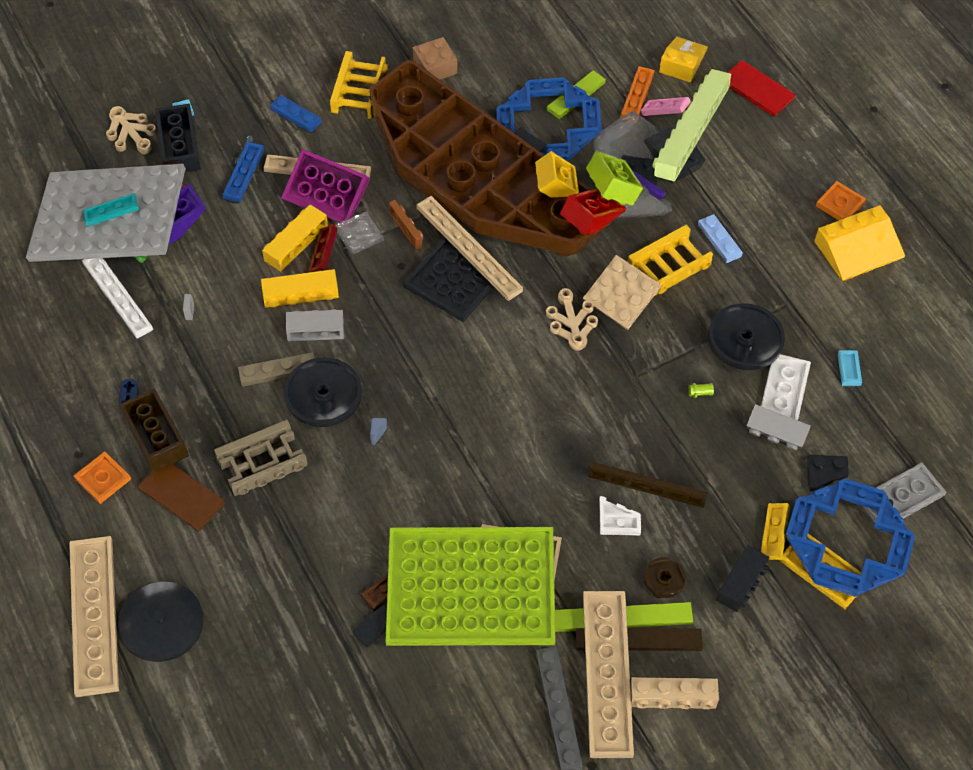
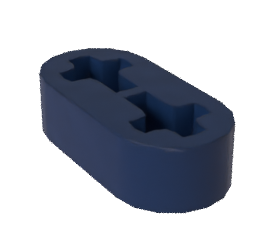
M126 379L121 383L119 404L139 396V387L134 379ZM129 386H132L133 388H131L130 393H128L127 389H129Z

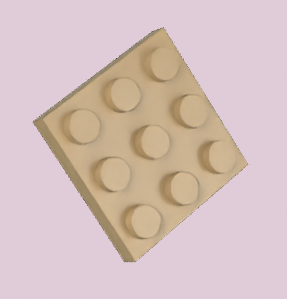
M616 255L583 299L584 301H592L594 308L628 330L661 288V284Z

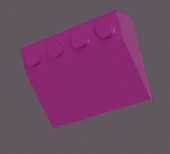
M302 149L281 198L303 208L312 205L325 213L327 218L347 226L364 196L370 178L360 172Z

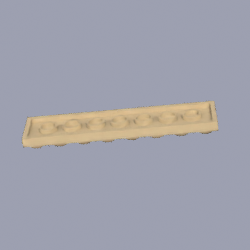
M111 536L70 541L74 694L76 697L117 692L119 691L112 538Z
M583 591L590 758H633L625 591Z

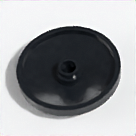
M741 303L725 307L714 316L710 324L708 339L714 354L727 365L742 370H757L769 366L779 357L784 346L785 333L780 321L770 311L754 304Z
M326 357L311 359L297 366L288 376L284 386L285 403L290 413L304 424L314 427L337 425L347 420L357 410L362 398L361 381L355 370L341 360Z
M155 582L138 589L127 599L121 609L118 626L122 641L132 654L143 660L164 662L180 657L194 646L201 635L204 617L199 600L188 588L173 582Z

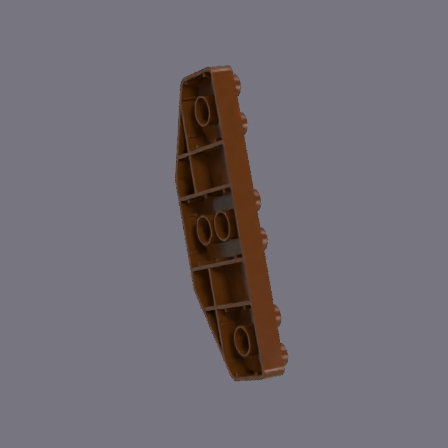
M411 60L403 62L370 88L371 110L398 175L427 197L432 196L448 213L473 232L553 251L560 256H570L581 251L610 225L608 223L599 231L589 235L580 233L578 228L567 222L565 217L560 214L568 197H549L538 189L535 162L545 155L416 62ZM577 179L579 193L592 190Z

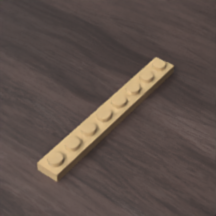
M432 196L417 204V209L508 301L523 292V287Z

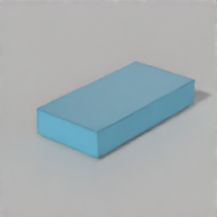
M839 350L838 361L842 386H861L862 377L858 351Z

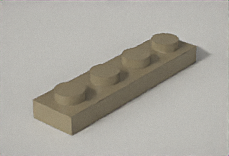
M312 352L238 367L242 387L288 378L297 366L305 361L315 359Z

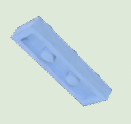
M714 214L698 221V226L726 263L742 257L743 252Z

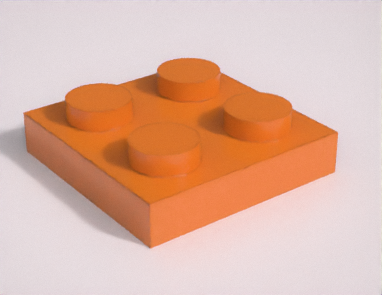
M836 181L817 201L816 207L837 220H842L855 215L865 204L866 198Z
M103 452L74 475V479L99 504L131 480L130 475L106 452Z

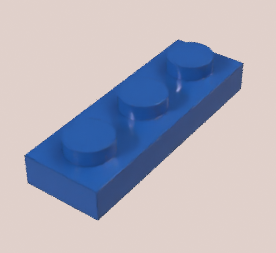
M282 95L270 105V109L310 133L322 123L319 116Z

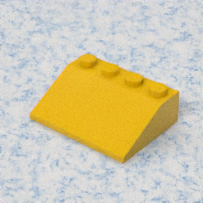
M880 205L818 228L814 241L842 281L905 257L892 222Z

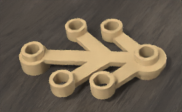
M120 106L113 107L109 113L112 123L106 132L108 140L114 141L117 139L116 130L120 123L123 127L118 140L115 142L116 150L121 152L126 149L125 141L129 134L136 142L138 151L144 155L148 154L152 149L150 140L141 138L136 131H144L147 135L153 136L157 132L155 125H145L148 119L144 113H126ZM127 120H136L138 124L129 123Z
M564 288L558 293V301L564 305L567 317L558 313L557 308L554 306H549L546 309V316L549 319L556 320L550 324L551 333L558 334L569 340L571 348L580 351L586 347V336L597 326L598 318L593 315L588 316L586 326L579 332L578 326L588 313L593 311L594 304L589 300L584 301L581 311L575 317L572 306L573 293L570 289ZM561 323L569 327L572 333L562 329Z

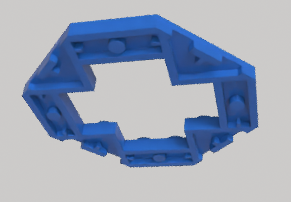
M564 77L529 80L524 84L525 87L513 93L504 105L501 104L496 108L497 121L515 133L514 111L531 110L530 97L564 95L565 108L582 106L584 128L567 129L568 143L547 144V148L542 152L543 155H546L552 151L566 161L574 157L602 131L599 100L595 97L591 98L587 95L586 91L578 86L574 87Z
M845 478L838 481L835 485L826 486L814 491L811 495L796 499L785 537L814 584L856 597L905 575L915 536L911 530L907 529L903 523L904 519L896 507L893 508L884 490ZM839 499L878 511L874 528L893 534L886 564L866 558L861 575L821 563L826 545L806 539L815 509L835 515Z

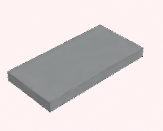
M923 463L876 487L886 492L889 502L893 508L896 507L903 519L942 498L947 493ZM864 507L872 519L876 521L878 511Z

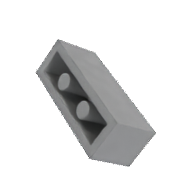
M343 310L286 312L287 340L344 339Z
M756 404L747 423V429H749L750 434L758 437L760 435L767 436V440L776 444L782 442L786 444L788 449L797 451V449L802 450L811 427L808 424Z

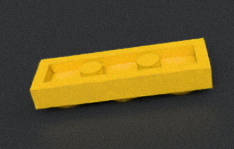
M788 503L768 504L761 552L769 556V560H782L790 511Z

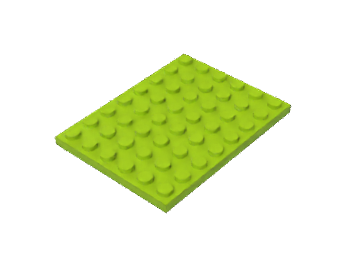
M553 527L390 528L386 646L555 645Z

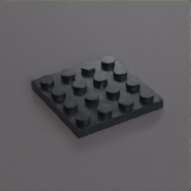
M446 238L436 246L404 282L406 289L462 322L470 316L494 288Z

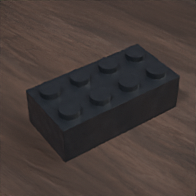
M190 103L155 108L163 165L184 164L185 172L201 170Z

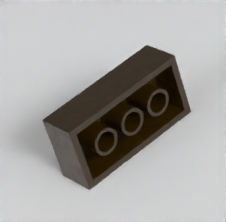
M155 388L119 404L124 420L152 473L189 457L185 442Z

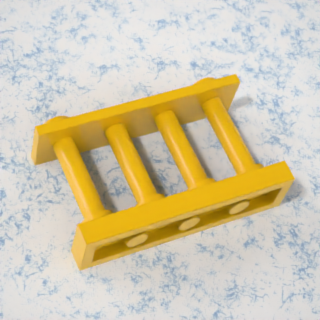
M345 52L330 99L331 113L338 114L340 107L349 106L367 109L368 118H372L370 98L369 102L344 99L343 95L350 93L370 96V89L350 87L347 85V82L358 81L376 84L384 77V74L387 75L388 64H386L385 57H382L380 65L357 62L353 59L352 52ZM351 69L377 71L376 77L352 74Z
M687 225L628 256L627 262L640 269L644 274L661 284V288L655 295L664 293L673 285L702 269H707L711 265L713 253L710 251L702 255L689 241L691 229ZM679 245H684L696 260L688 264L675 248ZM669 253L682 268L673 272L660 256ZM655 261L667 276L659 280L645 264Z

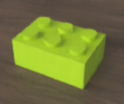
M596 151L586 167L590 178L593 179L595 186L601 192V196L607 200L613 199L622 205L628 204L633 206L643 189L625 160Z

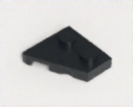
M808 454L809 491H814L819 486L824 484L827 486L836 480L840 481L848 477V456Z

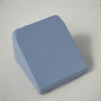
M371 419L370 438L372 445H375L386 431L387 419Z

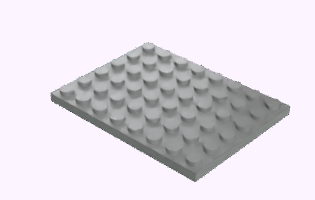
M184 164L50 172L26 259L29 262L166 255L186 169ZM132 193L136 194L139 205L138 211L89 227L86 226L83 214L84 209Z

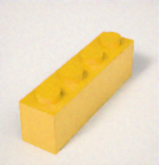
M312 205L303 209L294 220L288 223L282 232L276 235L274 240L265 245L262 250L264 261L281 272L319 235L320 229L328 226L327 215Z
M335 269L261 279L265 308L339 298Z

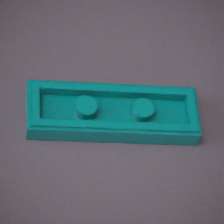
M132 193L84 209L85 224L89 227L138 211V199L136 194Z

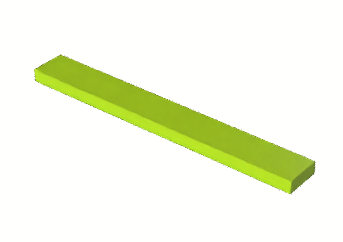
M691 602L626 606L627 628L693 624ZM583 608L555 610V632L576 631V628H584Z

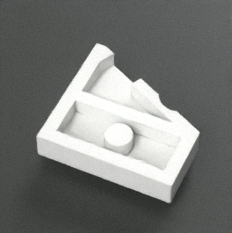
M600 496V534L641 535L640 513L628 510L625 506L618 503L615 505L606 501L605 497Z

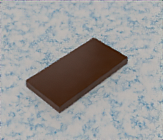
M173 464L154 473L151 472L138 486L141 492L198 532L225 505V500Z

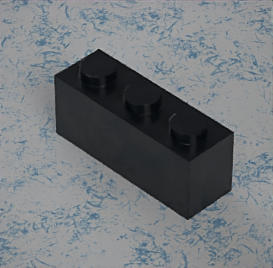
M747 545L719 589L716 601L735 612H738L741 606L745 608L750 599L748 594L750 591L755 592L760 583L758 578L760 575L765 576L770 567L767 564L769 556Z

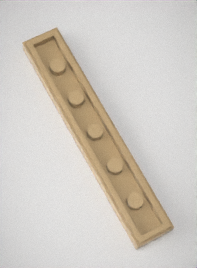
M267 154L264 172L291 175L298 158ZM338 163L370 178L371 166Z

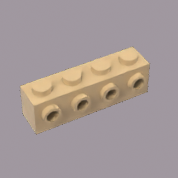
M632 677L630 683L631 707L716 709L719 701L718 679Z

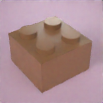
M444 37L413 47V61L438 79L457 74V58Z

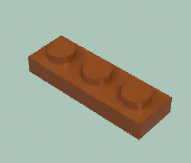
M396 200L389 202V214L415 250L421 249L422 240L424 239L422 232L415 228L411 217H407L402 205H399Z

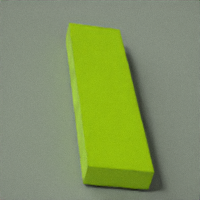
M592 71L576 83L574 87L578 86L590 96L605 84L606 79ZM561 95L547 106V111L561 119L575 107L565 108V96Z

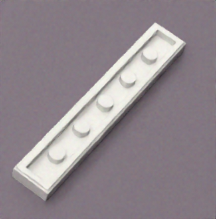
M91 258L82 260L83 265L136 339L152 331V325L104 259Z

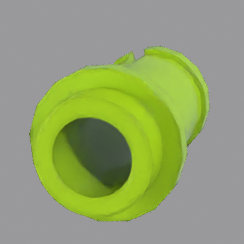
M693 383L688 388L689 396L697 398V396L713 395V384L696 385V383Z

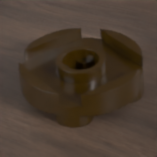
M667 557L651 561L644 575L645 585L655 598H671L678 595L683 590L686 579L685 570L682 565L671 561ZM662 574H665V576L670 577L668 581H663L660 579Z

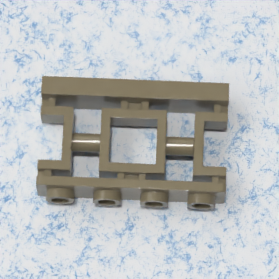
M288 420L214 449L221 469L223 470L231 466L236 475L228 479L234 496L246 494L251 489L265 486L270 481L282 479L287 474L301 471L307 466V459L302 449L292 453L288 442L295 440ZM281 441L283 446L273 450L271 444ZM268 451L273 461L256 468L251 458ZM287 453L289 460L280 463L277 457ZM244 456L246 462L236 465L234 459ZM251 469L253 475L243 479L240 472Z

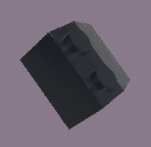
M670 126L644 140L645 145L654 158L659 157V152L661 148L665 147L667 138L670 139L672 130L676 129L674 126ZM697 146L694 147L675 182L699 170L705 162V158Z

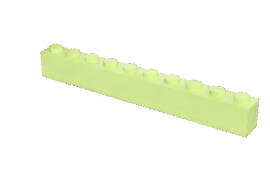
M711 69L710 73L705 75L704 82L700 84L698 93L695 92L693 101L688 105L687 111L684 110L682 119L678 120L676 129H673L670 139L667 138L665 147L661 148L659 157L655 158L653 162V168H655L654 176L675 182L730 86V73Z

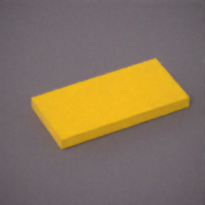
M810 534L807 535L806 539L820 543ZM791 545L783 553L782 560H779L845 610L856 598L814 584ZM825 547L821 563L861 575L859 570Z

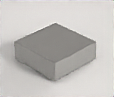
M191 294L184 295L183 312L185 320L193 319L194 301Z

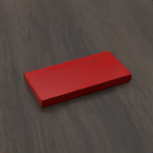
M743 60L728 72L731 74L729 88L773 117L795 99L796 94Z

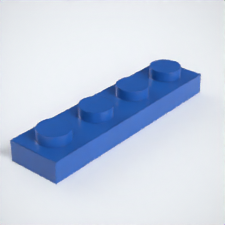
M246 143L223 193V199L241 203L264 152L263 145Z

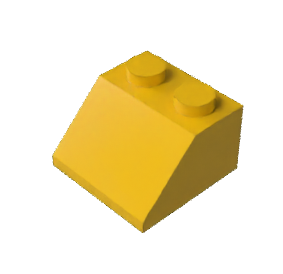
M552 151L535 162L540 192L549 197H568L579 193L574 165Z

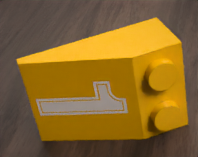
M676 37L666 48L661 58L659 73L691 83L708 46Z

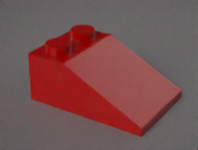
M596 188L568 196L560 214L565 217L567 222L578 228L580 233L589 235L602 229L624 213L627 208L616 200L603 198L599 189Z

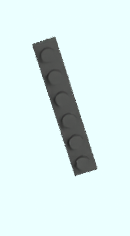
M557 646L536 650V657L560 770H582V760Z

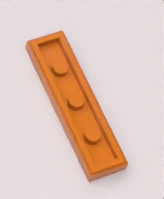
M638 66L620 119L637 123L655 70Z

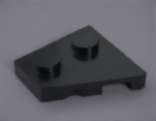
M622 155L621 159L625 160L633 171L657 186V177L654 176L655 168H653L655 159Z

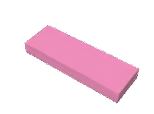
M689 97L648 100L641 109V113L643 116L683 113L691 101Z

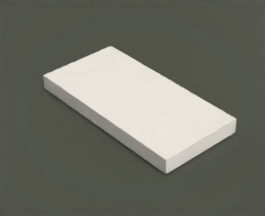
M780 354L770 365L761 407L798 421L811 362Z

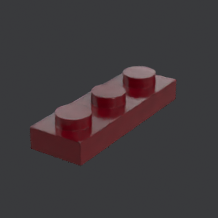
M334 224L320 229L308 273L325 271L328 268L329 257L332 253L338 229Z

